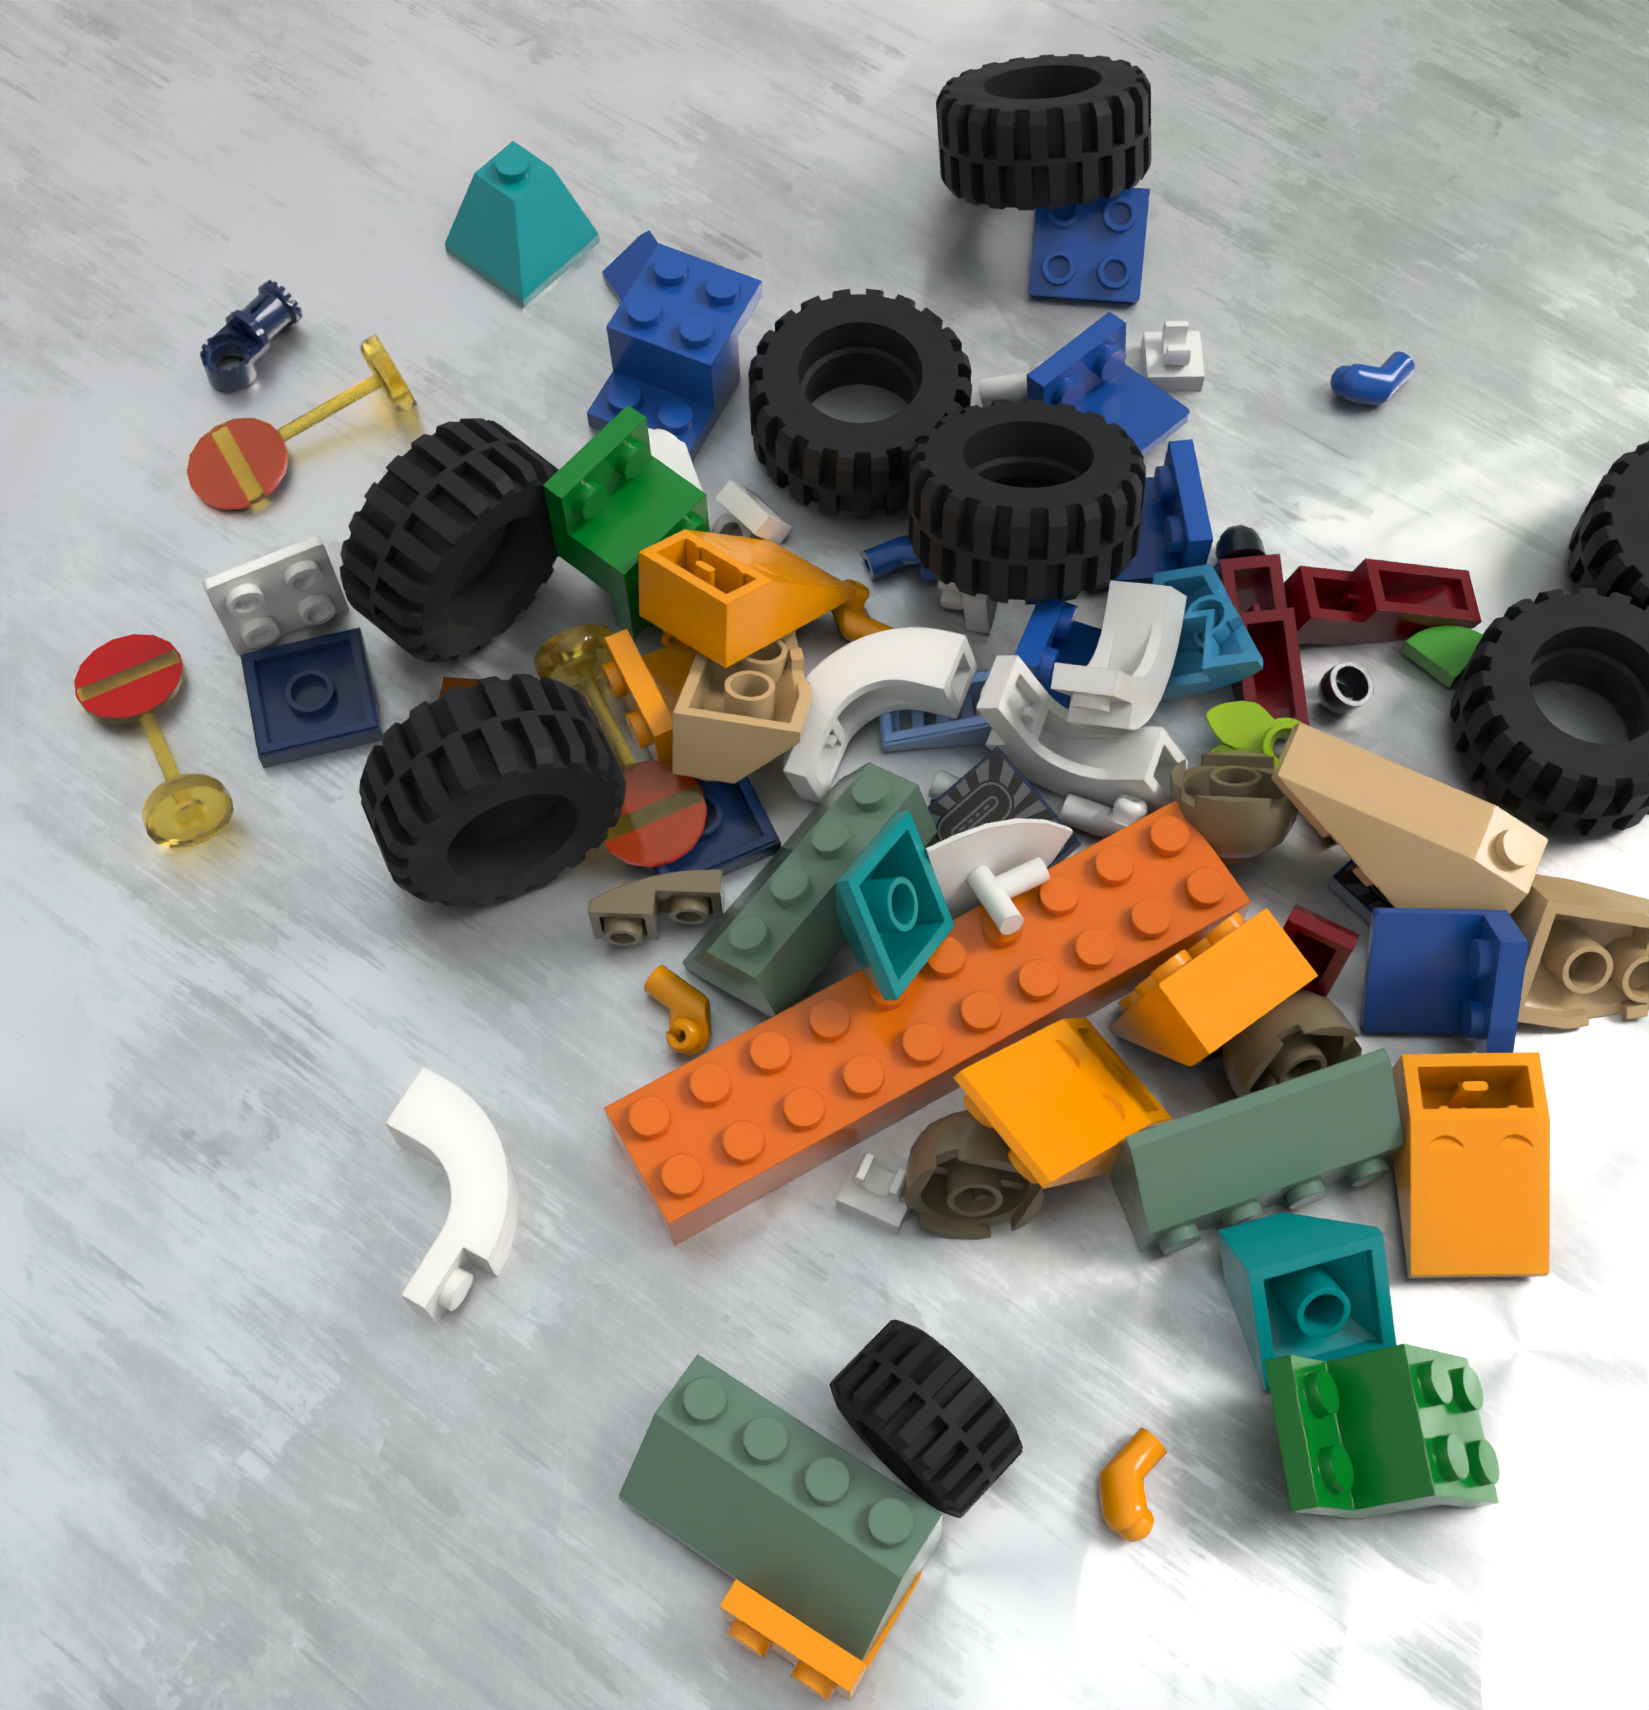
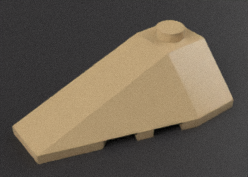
M796 630L727 668L720 666L697 652L673 711L672 774L695 777L704 781H720L735 784L800 743L812 706V691L810 682H806L802 648L798 646Z
M1301 722L1293 726L1271 777V780L1322 837H1333L1356 863L1357 866L1352 871L1366 887L1374 884L1394 908L1507 910L1511 914L1528 895L1548 842L1546 837L1494 804Z
M1535 874L1528 895L1510 914L1529 943L1518 1022L1572 1029L1589 1026V1019L1618 1014H1621L1626 1019L1648 1016L1649 899L1576 880Z

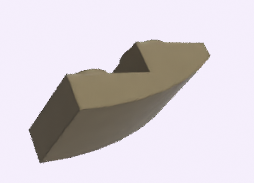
M722 869L679 871L650 876L616 887L589 900L588 915L594 938H603L606 942L614 945L633 946L639 944L642 940H658L660 917H670L675 922L689 925L704 923L708 918L720 919L724 914L725 904Z

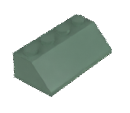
M870 762L839 779L683 960L682 963L685 968L770 1017L794 1006L848 940L842 932L840 919L836 912L837 880L897 812L910 811L924 848L937 833L919 785Z
M1384 1047L1125 1136L1109 1178L1140 1252L1160 1246L1164 1254L1173 1253L1198 1242L1202 1238L1199 1232L1220 1224H1224L1225 1228L1263 1218L1265 1216L1263 1209L1285 1201L1290 1209L1307 1206L1325 1197L1328 1194L1326 1187L1348 1179L1352 1187H1360L1386 1176L1391 1171L1388 1165L1405 1145L1391 1060Z
M698 1354L655 1412L619 1494L620 1501L733 1579L742 1582L862 1662L867 1658L941 1540L943 1519L941 1512Z

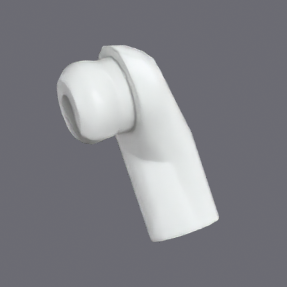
M1068 793L1060 819L1069 827L1095 836L1108 837L1147 816L1148 806L1141 798L1128 794L1119 796L1113 808Z

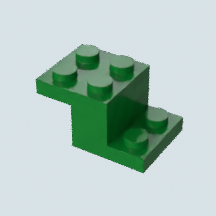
M627 405L543 484L557 555L611 594L616 626L621 630L627 629L631 637L635 639L648 625H654L639 615L638 552L684 529L710 532L707 494L651 455L647 418Z
M1404 1343L1326 1362L1291 1354L1264 1360L1291 1512L1364 1519L1440 1504L1475 1508L1499 1503L1495 1487L1500 1476L1499 1463L1492 1445L1484 1437L1479 1410L1483 1406L1482 1386L1477 1374L1469 1366L1467 1358Z

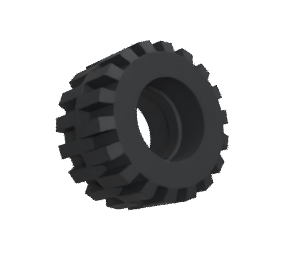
M890 1320L829 1384L837 1408L871 1451L921 1499L936 1510L953 1517H963L1023 1452L1021 1440L1012 1420L984 1384L937 1340L923 1330L903 1321Z

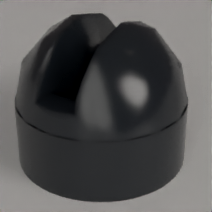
M1244 525L1228 527L1221 534L1220 540L1216 544L1217 562L1220 559L1266 555L1263 541L1253 528Z
M1346 660L1339 662L1323 675L1319 682L1318 696L1323 706L1329 711L1341 715L1352 713L1371 700L1374 693V684L1371 675L1362 665Z

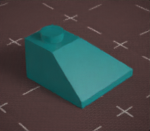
M512 141L474 173L445 241L446 252L525 307L597 245L600 239L598 232L555 170Z
M909 810L897 812L836 882V912L840 919L842 932L851 945L859 967L885 1001L897 1000L955 926Z
M1281 1212L1217 1230L1226 1290L1260 1384L1265 1391L1270 1389L1264 1360L1291 1354L1326 1362L1396 1345L1383 1233L1378 1227Z

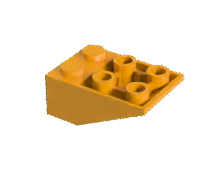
M684 529L638 552L639 615L724 668L733 665L856 597L857 589L771 540Z
M1267 907L1247 922L1239 912H1236L1209 931L1205 938L1190 949L1180 951L1155 969L1151 976L1120 1000L1118 1004L1124 1011V1014L1108 1027L1114 1035L1191 1067L1318 975Z
M1086 1017L1063 1018L959 1071L953 1077L966 1093L964 1103L972 1116L983 1126L989 1129L994 1128L1011 1149L1008 1152V1157L1014 1168L1026 1180L1033 1184L1039 1183L1043 1189L1111 1173L1125 1136L1173 1120Z
M1539 1052L1402 1054L1392 1067L1405 1145L1393 1159L1408 1278L1542 1277L1549 1275L1550 1116Z

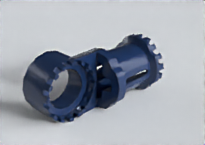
M271 280L263 283L258 288L259 295L242 311L236 310L231 312L226 317V325L212 338L207 339V345H202L203 351H200V357L209 382L215 388L234 392L252 384L258 373L256 362L271 348L270 340L286 325L292 326L303 317L301 308L297 306L298 302L296 300H288L292 297L290 293L283 294L285 288L282 285L279 287L277 282L274 281L272 283ZM232 355L244 358L243 362L239 363V366L231 367L230 370H221L215 367L221 359Z

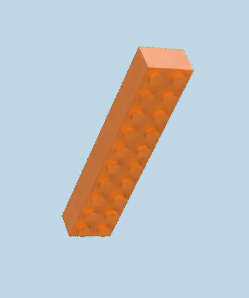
M1175 800L1048 869L1050 881L1011 898L1024 918L1023 925L1016 932L1009 935L1002 934L983 905H980L953 920L955 924L953 929L897 1000L885 1001L861 969L604 1107L611 1132L671 1241L676 1246L960 1088L953 1078L959 1071L1063 1018L1087 1017L1134 991V988L1151 976L1155 969L1180 951L1190 949L1205 938L1209 931L1234 913L1239 912L1244 918L1251 903L1250 899L1206 838L1186 821Z

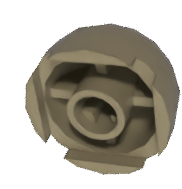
M1214 751L1202 754L1201 766L1186 770L1185 759L1177 763L1170 774L1171 802L1177 801L1186 821L1206 838L1218 857L1226 865L1245 864L1252 857L1261 856L1280 845L1290 832L1298 814V809L1271 780L1275 770L1273 756L1246 751Z
M1301 988L1223 1044L1222 1066L1230 1086L1239 1098L1361 1056L1362 1048L1355 1039L1359 1035L1342 1011L1329 998Z
M968 1110L949 1114L930 1123L918 1135L910 1149L906 1166L905 1204L908 1211L913 1208L918 1212V1223L927 1231L948 1238L978 1240L991 1238V1228L989 1226L1000 1225L1010 1220L1012 1231L1024 1227L1040 1212L1045 1195L1044 1189L1039 1183L1033 1184L1014 1168L1008 1157V1152L1011 1149L994 1128L989 1129L983 1126Z

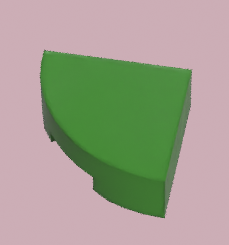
M1445 625L1431 627L1410 637L1405 642L1401 653L1446 687L1450 688L1461 677L1483 634L1460 626Z

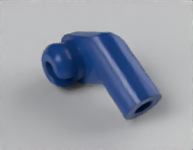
M1399 351L1394 352L1380 368L1364 364L1342 365L1331 376V389L1338 397H1345V399L1351 402L1373 406L1381 405L1389 400L1414 373L1415 363L1409 355Z
M908 535L894 538L861 552L864 568L871 579L917 563L919 564L920 574L923 579L927 581L936 579L929 569L926 570L914 554Z

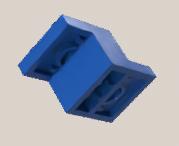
M659 243L606 326L613 371L587 411L589 427L601 431L629 405L647 418L648 428L666 430L679 441L684 442L693 463L741 382L738 337L763 297L762 281Z

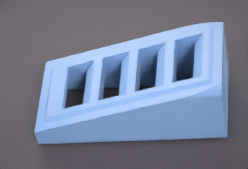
M991 669L975 673L961 707L962 719L951 721L950 717L936 714L937 724L927 725L925 711L911 710L912 729L902 730L900 710L880 715L881 741L884 751L986 744L992 727L982 715L976 716L975 702L980 700L982 688L986 684Z

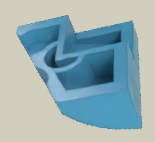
M1211 564L1153 573L1152 584L1171 586L1187 596L1178 649L1161 701L1213 691L1239 682L1263 669V658Z

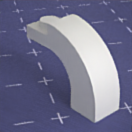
M1110 580L1102 631L1091 661L1087 666L1064 663L1054 664L1051 689L1071 696L1067 722L1136 730L1150 719L1163 696L1173 668L1187 596L1171 586Z
M923 627L895 628L855 640L838 649L819 663L806 676V682H810L812 691V706L800 743L786 751L783 760V772L799 798L819 803L826 796L848 743L858 730L874 718L896 710L911 709L957 719L978 668L966 635Z
M1018 655L996 656L976 707L992 727L986 742V746L991 751L998 746L1025 778L1066 798L1068 793L1114 808L1117 798L1123 794H1128L1144 800L1148 806V814L1171 803L1170 774L1176 764L1186 758L1163 727H1140L1136 730L1067 722L1069 710L1056 702L1048 694Z
M422 1067L385 1124L399 1145L438 1166L447 1174L449 1179L451 1202L444 1227L401 1294L414 1312L437 1324L446 1309L452 1312L464 1300L473 1281V1274L470 1273L473 1265L498 1277L510 1252L516 1231L518 1192L510 1160L493 1124L485 1112L460 1087L431 1070Z

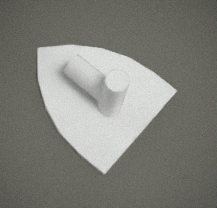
M1015 818L986 823L925 848L952 919L954 920L970 910L983 905L1002 934L1009 935L1019 930L1024 923V918L1011 898L1050 881L1047 867L1056 858L1073 831L1070 827L1045 819Z

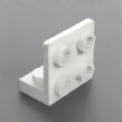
M313 536L209 577L202 582L205 592L236 654L252 648L266 647L279 637L309 625L323 624L334 615L349 610L320 536Z

